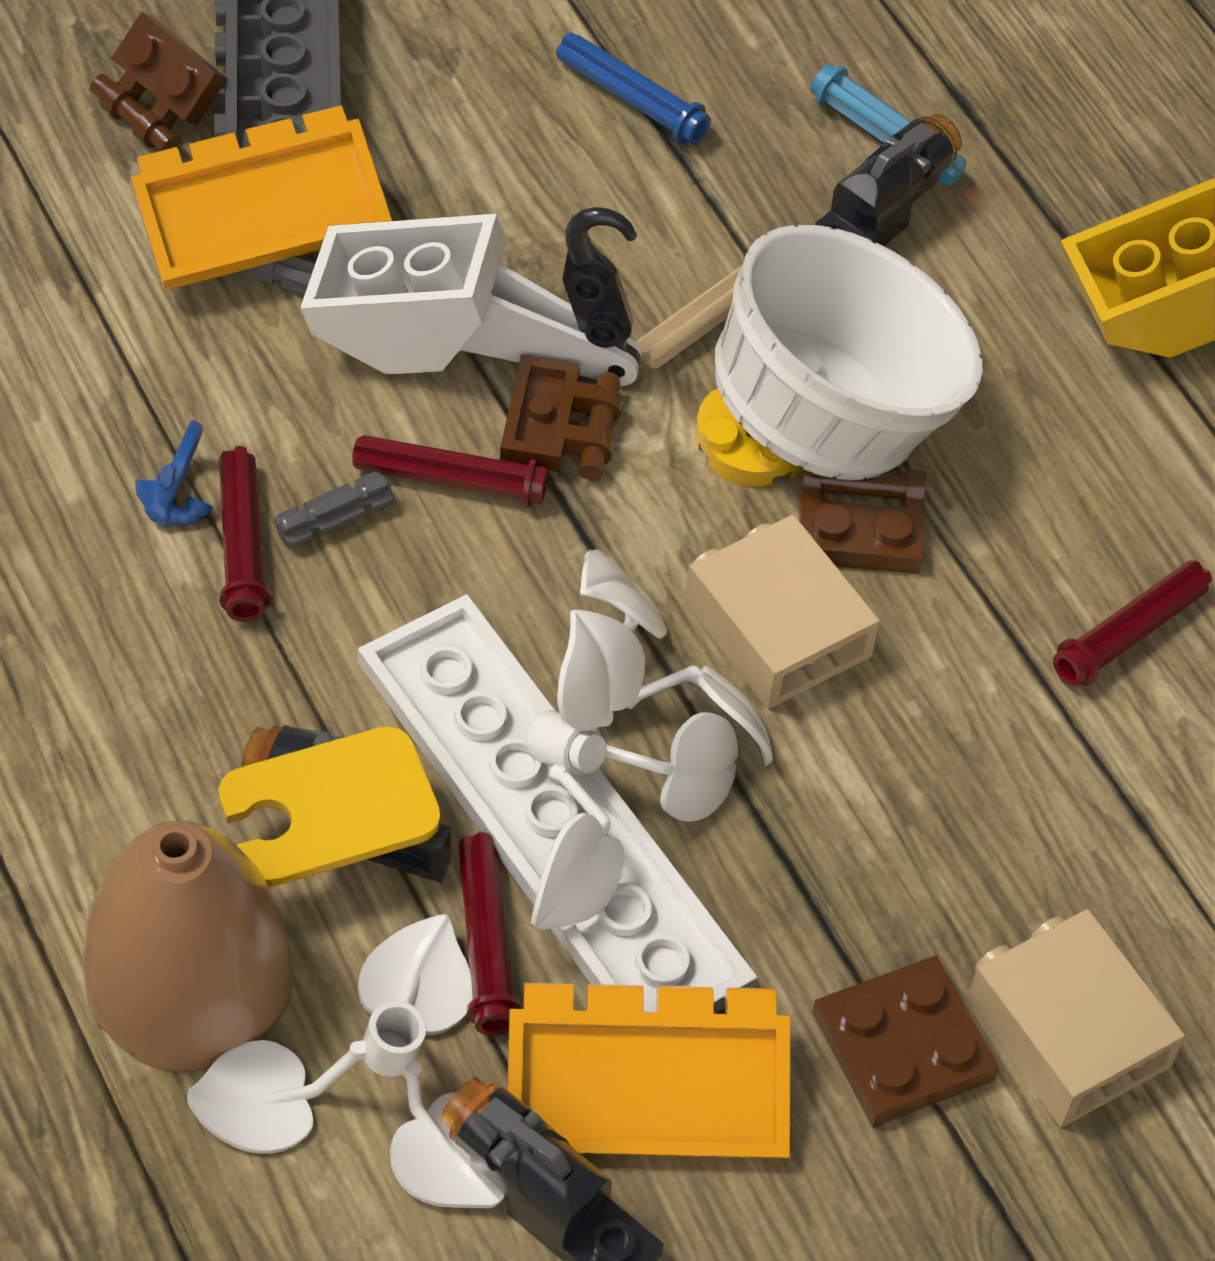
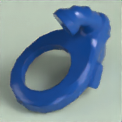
M192 419L174 459L170 465L162 467L161 472L157 475V480H135L136 495L144 505V511L149 519L157 523L158 526L182 525L187 527L191 524H197L201 518L209 515L213 509L209 504L192 497H188L184 507L175 505L173 501L204 431L203 425Z

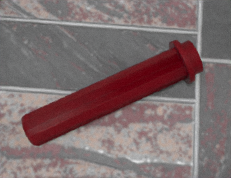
M367 435L356 439L352 454V464L356 469L522 499V507L527 508L530 507L531 502L543 503L548 483L549 468L538 466V459L533 458L526 465Z
M235 446L233 450L223 451L219 457L225 586L219 593V602L230 618L236 621L248 622L256 620L264 614L271 597L269 588L263 584L256 457L253 454L247 453L246 447Z
M1187 561L1077 640L1068 638L1058 645L1057 654L1053 657V666L1058 676L1070 686H1078L1079 684L1087 686L1097 680L1101 668L1207 593L1209 584L1213 580L1210 571L1203 569L1199 561Z
M478 832L475 835L464 836L458 845L473 1000L467 1005L466 1011L468 1020L475 1024L477 1032L484 1035H501L509 1032L510 1009H522L521 1001L513 996L499 854L492 844V836L486 832Z

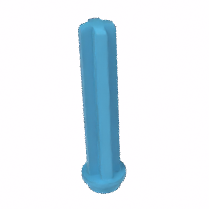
M830 64L824 66L812 82L810 91L816 95L815 101L822 107L829 104L883 143L890 136H893L912 122L848 77V70L843 66L833 67ZM952 150L951 164L940 174L938 182L947 187H951L962 177L967 164L965 158Z

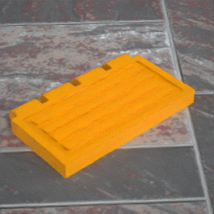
M340 105L302 115L304 133L296 134L292 119L288 118L245 129L249 147L240 149L233 132L188 144L192 159L190 162L182 163L177 147L137 157L141 174L131 176L132 187L164 291L319 251L328 226L392 221L359 119L347 121L343 107Z
M524 983L523 1009H510L507 1090L533 1112L537 1113L543 1121L547 1122L562 1135L581 1155L790 1158V1016L776 1015V989L726 988L725 1014H714L713 987L657 986L656 1012H643V985L587 984L586 1011L573 1010V984Z

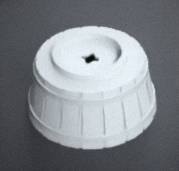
M792 225L769 231L767 236L765 234L754 241L746 253L743 265L733 285V299L725 327L719 336L715 348L714 370H716L717 387L721 396H724L723 401L738 423L741 422L743 428L765 448L767 446L771 449L772 453L797 467L802 466L804 470L830 478L835 476L837 479L863 480L865 477L867 479L877 477L899 466L908 458L912 450L936 428L948 423L958 414L962 406L974 395L979 387L978 384L981 381L983 368L982 358H979L981 355L979 343L972 327L968 326V320L951 297L946 295L944 290L917 266L911 265L910 261L878 243H872L871 240L840 229L832 230L831 227L818 225H798V227Z

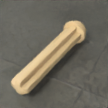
M742 265L636 341L642 349L641 362L648 369H658L727 319L733 299V285Z

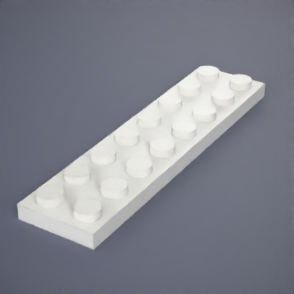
M466 594L357 648V663L478 830L489 833L492 836V844L499 854V859L534 905L543 871L555 839L570 819L579 813H587V811L562 783L549 777L552 766L536 761L529 755L526 741L532 722L544 711H555V709ZM598 768L592 773H585L580 776L572 775L610 818L611 825L607 835L618 839L624 851L622 875L615 894L608 905L589 920L551 928L589 983L643 985V1012H656L657 986L713 987L714 1014L725 1008L726 988H756L758 978L602 771Z

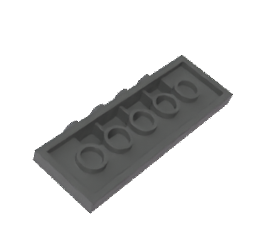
M216 0V25L226 26V32H215L216 66H226V72L221 73L228 79L215 97L216 107H225V114H214L215 137L234 132L239 148L249 147L245 129L291 118L296 134L305 132L302 115L341 105L339 0Z

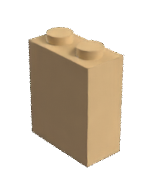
M794 514L772 525L770 523L761 524L751 530L745 538L721 550L710 549L701 554L688 567L684 603L768 710L872 657L880 620Z
M1089 909L1067 920L1062 916H1057L1046 921L1033 932L1029 940L1012 949L1007 945H1002L989 951L975 966V974L967 996L969 1004L1060 1128L1067 1126L1171 1068L1185 1038V1034Z

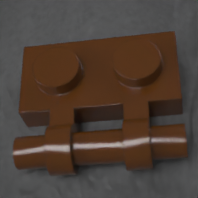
M141 12L111 58L125 70L124 74L117 82L112 81L105 74H100L91 82L90 90L100 99L101 108L114 119L123 118L133 127V135L145 146H155L162 151L174 147L178 148L180 145V138L171 131L178 118L180 117L183 121L197 126L228 78L155 17ZM146 89L158 98L150 110H146L138 103Z
M521 355L500 446V460L528 465L530 459L533 458L538 459V466L548 467L550 471L560 472L563 454L577 455L580 459L579 475L589 481L599 480L602 477L604 465L611 461L615 441L611 435L613 422L619 419L623 405V398L619 393L620 378L614 373L604 372L598 375L596 385L579 383L580 364ZM572 411L586 413L589 417L588 426L570 424Z

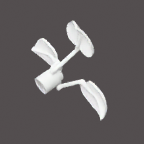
M590 549L584 555L585 561L582 569L580 594L600 599L625 613L623 624L632 632L639 624L658 639H662L667 634V628L659 609L649 595L637 583L631 580L607 555L598 549ZM692 665L642 686L636 700L628 707L631 710L637 703L647 697L683 682H692L701 687L714 702L755 739L761 749L765 767L773 761L769 735L756 708L738 688L708 665L702 669Z
M587 610L570 611V638L558 681L557 702L559 712L548 710L538 715L532 722L527 734L526 743L529 755L536 761L552 766L549 777L562 783L587 811V813L575 815L565 824L555 839L549 853L537 891L530 926L540 930L580 923L600 913L614 896L622 875L624 851L618 839L607 835L611 825L610 818L572 775L580 776L596 771L603 763L605 757L656 773L666 774L667 778L663 785L660 799L662 809L676 819L693 822L709 816L723 803L732 787L736 773L735 760L738 758V745L734 729L727 719L710 712H701L693 715L680 727L671 746V762L660 761L606 745L604 738L600 735L597 728L609 726L613 721V711L623 710L636 700L644 678L645 655L638 638L624 624L611 617Z
M447 914L430 917L401 929L383 941L367 957L358 977L357 988L360 1003L366 1011L372 1014L363 1040L353 1042L350 1045L349 1051L315 1082L304 1086L305 1069L303 1063L290 1049L276 1042L257 1040L246 1042L237 1048L225 1052L213 1063L205 1075L188 1090L187 1103L190 1109L211 1134L221 1141L247 1152L273 1154L295 1147L309 1135L313 1126V1114L306 1099L319 1096L357 1061L363 1060L373 1072L386 1077L403 1075L406 1078L409 1108L416 1119L404 1123L397 1129L391 1141L390 1161L395 1178L411 1196L434 1206L451 1208H493L500 1204L504 1198L505 1192L481 1173L471 1162L470 1156L456 1144L457 1134L465 1120L473 1111L479 1114L484 1107L474 1099L461 1093H447L440 1096L428 1111L422 1102L419 1080L422 1068L417 1063L416 1058L425 1035L440 1034L458 1025L467 1015V1005L473 999L470 968L457 943L451 920Z

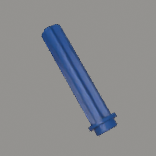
M567 33L563 37L561 44L556 50V56L560 61L673 131L674 141L679 144L688 142L691 145H695L705 136L709 129L711 118L706 114L704 105L699 102L686 103L580 35Z

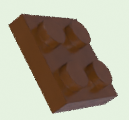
M937 955L821 997L814 1002L812 1014L872 1128L993 1082L997 1077L999 1066Z

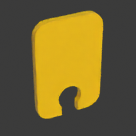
M389 726L378 727L237 768L225 775L218 788L220 806L227 824L245 819L253 811L262 807L279 808L290 818L291 825L289 830L275 840L253 839L237 844L257 866L269 887L283 885L422 843L433 837L438 831L440 824L439 805L412 740L399 728Z

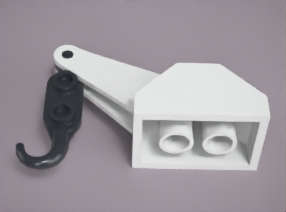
M587 208L571 217L565 228V242L568 251L562 277L570 301L569 304L500 263L506 238L497 214L328 226L300 309L313 336L384 374L443 371L461 350L517 363L520 362L521 355L580 364V376L597 380L599 374L610 372L620 378V386H627L637 378L642 349L635 340L630 338L634 319L618 270L592 244L589 230L595 226L613 227L620 231L627 241H634L637 238V233L632 223L626 217L609 208Z

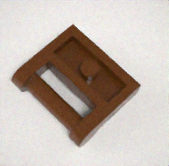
M802 467L798 521L835 566L920 574L923 561L926 471L906 470L905 475L883 473L869 479L865 477L863 480L837 479L835 476L830 478L804 470V467ZM820 492L903 500V508L820 500Z

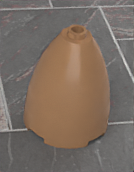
M169 821L154 825L136 836L117 855L99 884L86 926L83 953L85 990L93 1019L99 1029L103 1028L115 1042L136 1054L137 1060L140 1063L171 1071L209 1069L225 1052L237 1048L246 1042L256 1041L271 1027L276 1019L281 1020L287 1008L292 990L293 969L288 933L277 900L253 861L230 839L200 823Z

